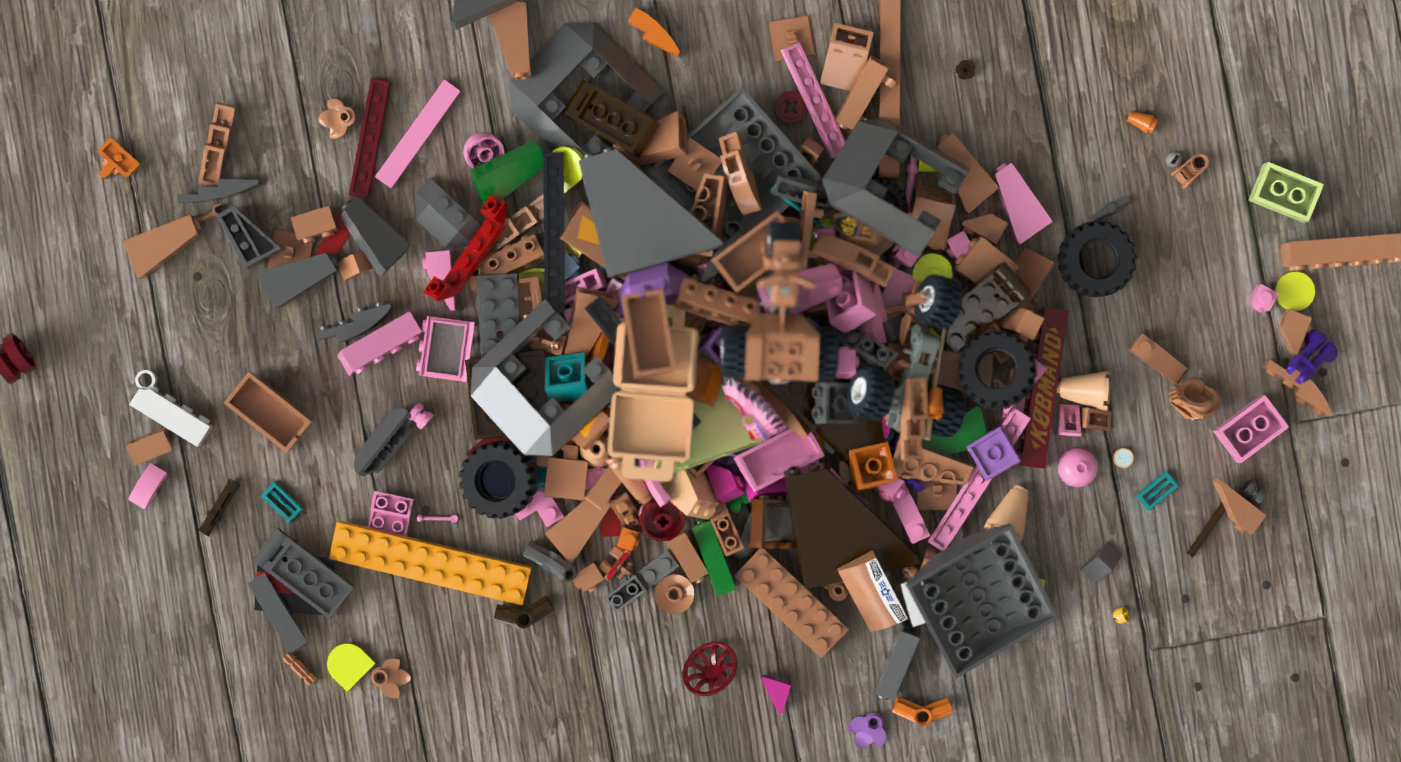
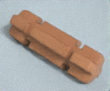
M289 652L284 656L283 661L287 665L290 664V668L300 678L303 677V681L310 686L316 681V676L313 673H309V669L299 659L296 660V656L293 653Z

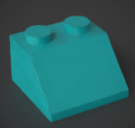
M585 352L545 357V390L549 400L554 398L558 403L578 400L590 388L589 377L582 370L587 366Z

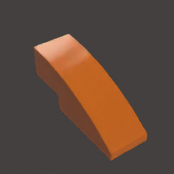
M635 7L628 23L645 32L643 35L644 41L679 58L680 51L667 31L656 20Z

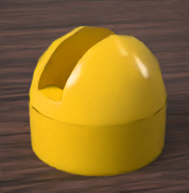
M1120 607L1113 612V618H1116L1115 622L1119 624L1129 622L1130 616L1126 607Z

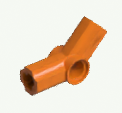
M898 696L891 711L920 726H927L930 722L954 714L947 697L925 706H920ZM921 711L927 712V718L924 721L917 719V715Z

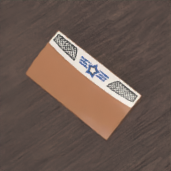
M873 550L837 569L870 632L894 626L908 619Z

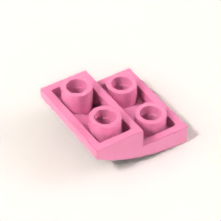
M374 491L367 527L407 536L414 499Z

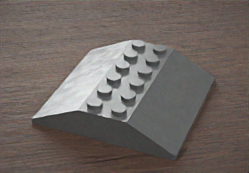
M743 87L737 90L687 135V141L689 138L693 139L720 158L723 153L719 138L734 132L740 133L749 171H752L762 210L743 216L729 186L721 235L724 241H727L739 231L742 235L746 234L775 211L782 214L791 206L781 197L771 193V188L775 186L778 175L818 181L822 178ZM676 158L657 162L653 168L683 200L687 207L691 209L697 191L668 172ZM721 163L714 175L726 177Z
M1011 523L979 532L960 540L933 556L905 584L955 679L1058 619Z

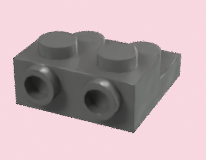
M849 383L815 384V388L812 391V395L815 398V408L812 411L815 424H857V416L851 414L847 407Z

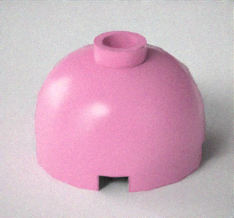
M478 132L468 138L464 145L463 154L465 161L472 169L505 154L503 144L496 136L488 132Z
M1071 448L1059 458L1058 474L1067 485L1076 488L1085 487L1095 479L1098 472V464L1094 455L1088 450Z

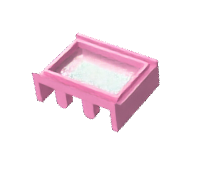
M427 316V320H423L422 332H425L424 340L421 339L419 345L422 357L418 359L416 371H419V376L467 382L465 360L471 359L470 355L474 342L473 334L476 323Z

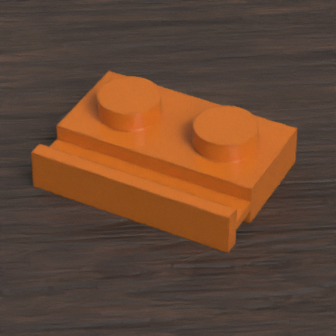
M602 331L586 357L587 365L596 356L603 362L609 339Z
M699 358L696 367L695 388L692 392L686 393V397L713 406L721 386V367Z

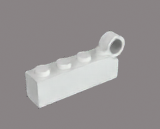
M140 371L135 378L139 389L129 405L196 447H200L213 428L209 424L210 420L203 415L196 416L192 413L193 409L185 404L182 406L175 403L176 399L171 395L166 394L164 396L159 393V388L156 387L157 375L153 371ZM145 373L150 374L152 377V383L148 387L143 386L141 383V377Z

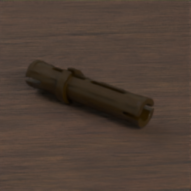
M232 479L228 480L212 509L207 511V517L198 531L206 536H210L217 522L221 521V515L240 487V484Z

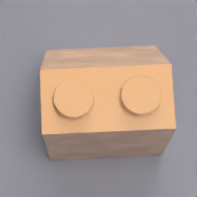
M686 469L674 473L670 481H662L660 483L671 498L669 501L687 516L709 520L714 515L719 502L705 472L698 478H695Z

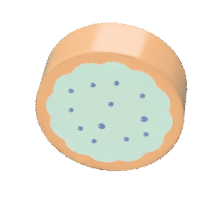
M1119 448L1114 452L1113 462L1116 466L1127 468L1133 463L1134 456L1129 449Z

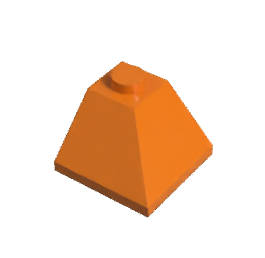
M888 442L849 451V474L854 493L898 481Z

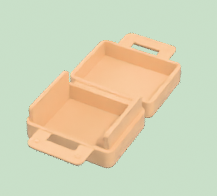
M665 305L667 317H673L672 326H669L676 367L675 373L634 379L626 323H621L617 328L613 383L616 387L621 388V392H616L612 396L608 453L612 457L623 458L622 476L625 478L670 481L673 477L674 462L683 463L690 457L694 403L692 399L686 397V393L692 392L695 388L699 333L694 328L684 327L685 311L674 308L675 305ZM635 459L662 461L661 469L634 467Z

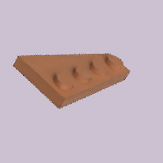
M900 438L892 454L897 477L903 479L914 478L921 479L922 481L932 480L940 481L941 483L966 485L974 468L971 464L922 447V459L901 460Z

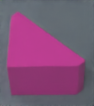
M765 675L761 676V681L778 713H783L791 683Z

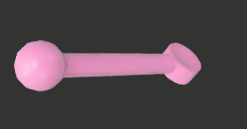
M419 514L417 521L444 520L455 523L458 521V516L442 517Z

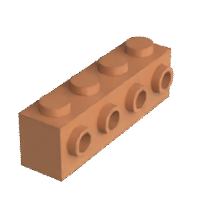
M535 234L526 235L515 244H507L497 253L487 254L468 281L473 292L477 295L476 275L517 273L518 275L544 262V252Z
M684 278L674 308L731 326L751 327L759 315L761 302L751 297L746 298L737 295L732 291L718 289L714 285L699 283L695 279Z

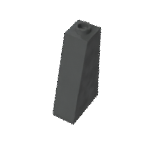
M358 197L352 202L348 200L341 208L343 212L340 218L376 273L382 277L407 252L411 244Z
M324 253L255 273V276L275 308H279L339 271L337 267L339 262L334 255L330 256L329 253Z
M908 619L899 624L876 685L875 694L881 699L895 700L920 640L921 624L913 627L911 620Z

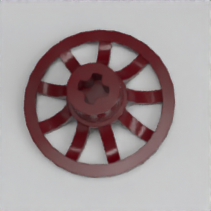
M710 642L701 645L690 654L684 664L682 672L684 685L691 693L697 696H711L721 692L731 683L736 674L737 656L730 646L722 642ZM718 647L725 649L717 660ZM712 648L711 662L707 659L703 650ZM699 654L705 666L694 663L692 660ZM730 654L733 663L723 664L725 658ZM689 667L701 671L702 673H695L688 676V669ZM728 668H732L731 674L729 678H727V673L725 670ZM693 679H701L695 688L689 683ZM708 683L709 691H700V688Z

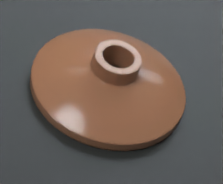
M678 574L667 575L656 585L654 592L655 601L659 608L666 613H682L691 606L694 600L693 586L684 576ZM672 590L678 591L677 597L671 596Z

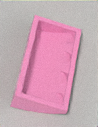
M788 429L768 441L737 455L734 460L751 488L756 492L783 478V471L788 470V468L793 466L804 467L825 455L812 431L805 440L791 429Z

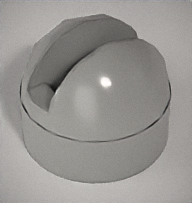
M1171 152L1166 156V164L1169 167L1176 168L1181 165L1182 156L1180 153ZM1177 155L1179 158L1172 164L1171 161Z

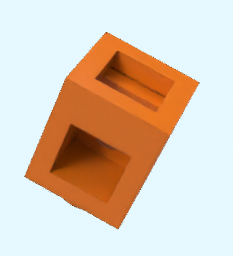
M623 526L617 547L636 551L642 532Z

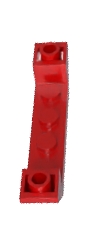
M490 195L480 210L486 217V220L444 280L435 276L432 278L423 291L425 295L440 302L456 296L462 291L504 230L507 203Z

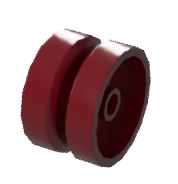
M10 333L2 338V344H0V375L9 384H13L21 379V372L27 375L34 371L36 364L23 342L14 333Z
M653 498L647 504L639 503L637 508L638 521L646 536L652 540L659 542L669 541L675 538L683 528L685 522L684 513L670 501L660 507L655 498Z

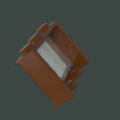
M759 495V499H750L752 501L751 542L748 547L796 549L789 503L786 500V496H774V500H771V496Z

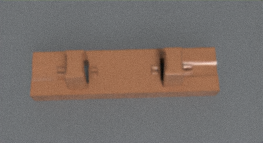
M803 191L799 221L800 242H805L806 268L803 270H807L808 258H818V255L809 248L813 217L823 218L824 210L815 208L817 193L812 191Z

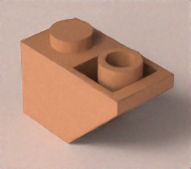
M993 214L965 220L960 224L963 227L962 231H965L968 235L973 236L976 234L993 245L998 243L1008 225L1007 222Z
M1291 309L1284 311L1278 329L1289 354L1298 355L1304 349L1305 342L1303 340L1305 335L1309 334L1312 328V323H1310L1312 318Z

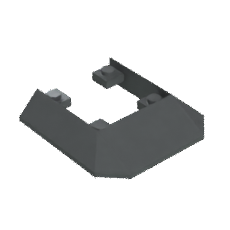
M594 23L564 24L531 58V77H527L525 80H516L515 78L510 80V109L553 151L561 146H567L579 150L583 157L590 153L598 155L602 154V150L608 147L596 135L580 148L553 122L566 108L553 92L579 65L594 79L608 65L635 91L626 103L642 113H645L665 92Z
M884 117L858 121L822 180L829 202L834 208L919 257L941 220L925 210L921 212L916 220L883 201L882 198L888 189L872 180V175L885 154L902 164L908 154L942 173L943 176L937 185L955 195L970 168Z
M546 299L472 367L471 397L524 455L553 456L612 401V396L616 392H621V388L616 387L613 383L614 373L598 356L582 369L594 382V385L566 411L554 398L550 399L538 411L513 384L527 370L515 356L543 329L557 341L571 328Z

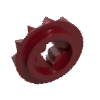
M794 91L782 93L775 103V112L778 118L785 123H795L801 120L807 110L801 94ZM797 101L794 107L797 114L792 111L784 113L787 108L786 102L792 104Z

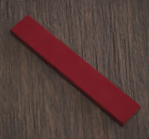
M375 78L370 80L349 190L350 196L369 199L391 81Z

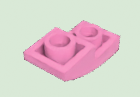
M150 463L131 492L129 500L146 510L157 495V489L168 476L167 472Z

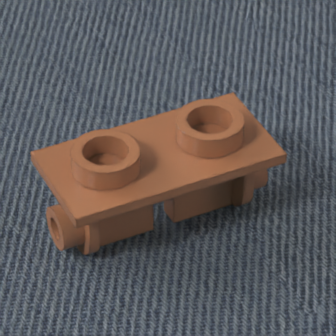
M542 330L526 346L545 350V352L555 355H562L567 337L562 336L559 340L555 341L546 330Z

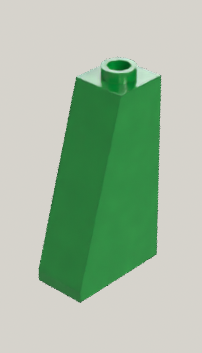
M533 140L470 169L469 172L482 205L486 203L490 195L503 200L542 169L543 153H545L543 147L538 146Z
M974 406L966 411L963 424H961V428L954 436L945 438L931 434V441L922 439V447L944 455L968 450L966 446L987 434L981 407Z
M706 519L695 521L692 530L717 597L736 590L711 521H706Z

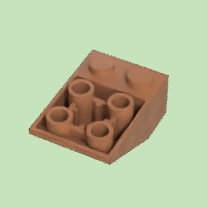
M834 23L820 84L851 91L866 65L874 32Z

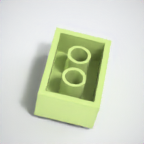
M1266 162L1262 165L1248 201L1305 223L1309 222L1324 184L1273 163Z

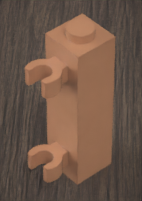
M872 55L870 56L836 115V122H838L837 125L845 130H848V128L853 130L858 121L871 119L862 114L880 83L883 82L885 85L893 88L897 82L895 77L886 74L889 64Z

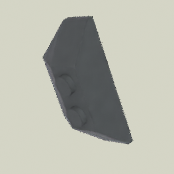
M431 178L416 192V220L445 247H467L481 225Z

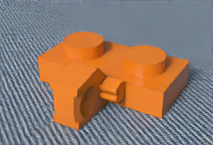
M111 137L97 151L105 159L103 161L105 166L98 173L105 180L113 173L117 175L119 172L128 179L141 166L138 161Z

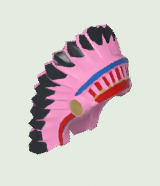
M721 376L726 401L733 404L742 414L744 427L748 430L751 440L768 441L770 436L787 430V425L784 424V421L780 419V416L776 414L774 409H771L770 403L765 402L764 397H759L757 391H752L751 387H745L743 382H738L736 378Z

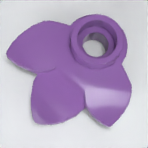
M871 712L865 717H855L848 724L847 730L856 733L858 748L867 747L872 742L881 747L886 740V733L882 728L884 720L879 713ZM876 719L877 724L874 726L871 725L870 720Z

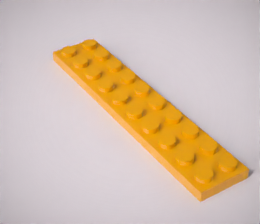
M341 520L336 522L329 556L331 560L522 606L532 566Z

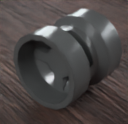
M1250 479L1242 487L1239 494L1243 498H1248L1252 505L1257 506L1265 498L1267 491L1264 488H1259L1257 482Z

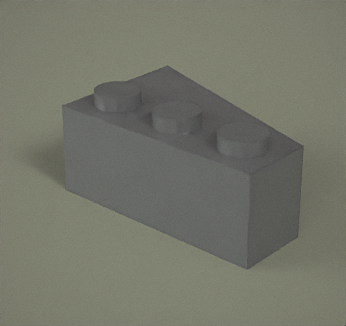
M232 206L216 215L245 268L250 269L284 250L238 207Z

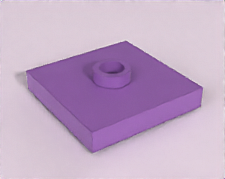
M1002 426L966 446L986 481L1022 461Z

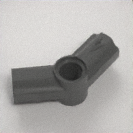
M532 540L523 553L524 557L539 564L542 569L556 575L565 582L574 580L577 575L576 567L567 562L564 556L551 549L548 550Z

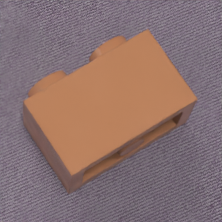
M330 206L291 217L297 240L300 243L309 244L315 242V238L321 236L328 238L334 236V232L338 231Z

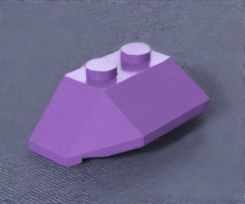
M669 263L630 272L616 297L618 299L617 311L619 318H624L622 295L641 293V299H644V292L663 289L665 305H672L676 303L683 279L692 278Z

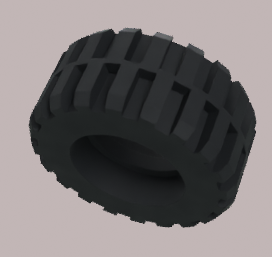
M1099 220L1079 225L1065 236V240L1061 242L1059 247L1060 253L1057 256V260H1059L1058 269L1063 275L1062 279L1064 282L1069 284L1068 287L1076 290L1080 295L1094 298L1112 295L1124 288L1125 284L1133 277L1132 273L1136 269L1135 259H1137V253H1134L1133 249L1135 245L1129 240L1128 237L1130 236L1128 233L1123 232L1118 225H1112L1111 222H1101ZM1098 240L1107 243L1115 255L1114 268L1108 275L1102 278H1093L1086 275L1079 265V253L1082 247L1090 241Z
M992 330L987 334H979L978 338H973L969 341V345L964 347L963 354L958 362V375L964 391L975 403L985 408H992L993 410H999V408L1008 409L1014 404L1018 405L1021 403V400L1030 394L1029 391L1035 384L1036 363L1028 345L1024 340L1019 339L1017 335H1011L1007 331L996 332V330ZM992 352H1004L1015 361L1017 368L1016 376L1004 388H990L979 377L978 368L981 360Z
M496 441L481 445L476 450L471 451L468 454V459L462 463L463 470L459 472V477L462 478L459 488H463L464 491L462 497L464 500L468 499L470 502L468 506L471 509H477L476 513L481 516L485 514L487 518L492 519L512 516L525 509L532 502L533 495L537 493L536 483L539 482V476H536L537 465H533L531 455H524L513 442ZM493 461L505 462L515 474V489L505 498L492 496L483 484V471Z

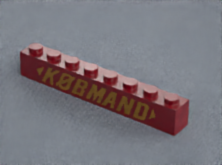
M1044 307L1038 313V316L1043 317L1044 320L1034 339V342L1037 343L1036 351L1033 350L1032 353L1034 358L1044 365L1047 370L1034 384L1033 388L1029 391L1030 394L1025 399L1028 402L1027 410L1024 409L1023 413L1030 417L1031 420L1019 437L1022 445L1021 449L1017 450V453L1022 460L1019 462V465L1045 469L1069 313L1067 310Z

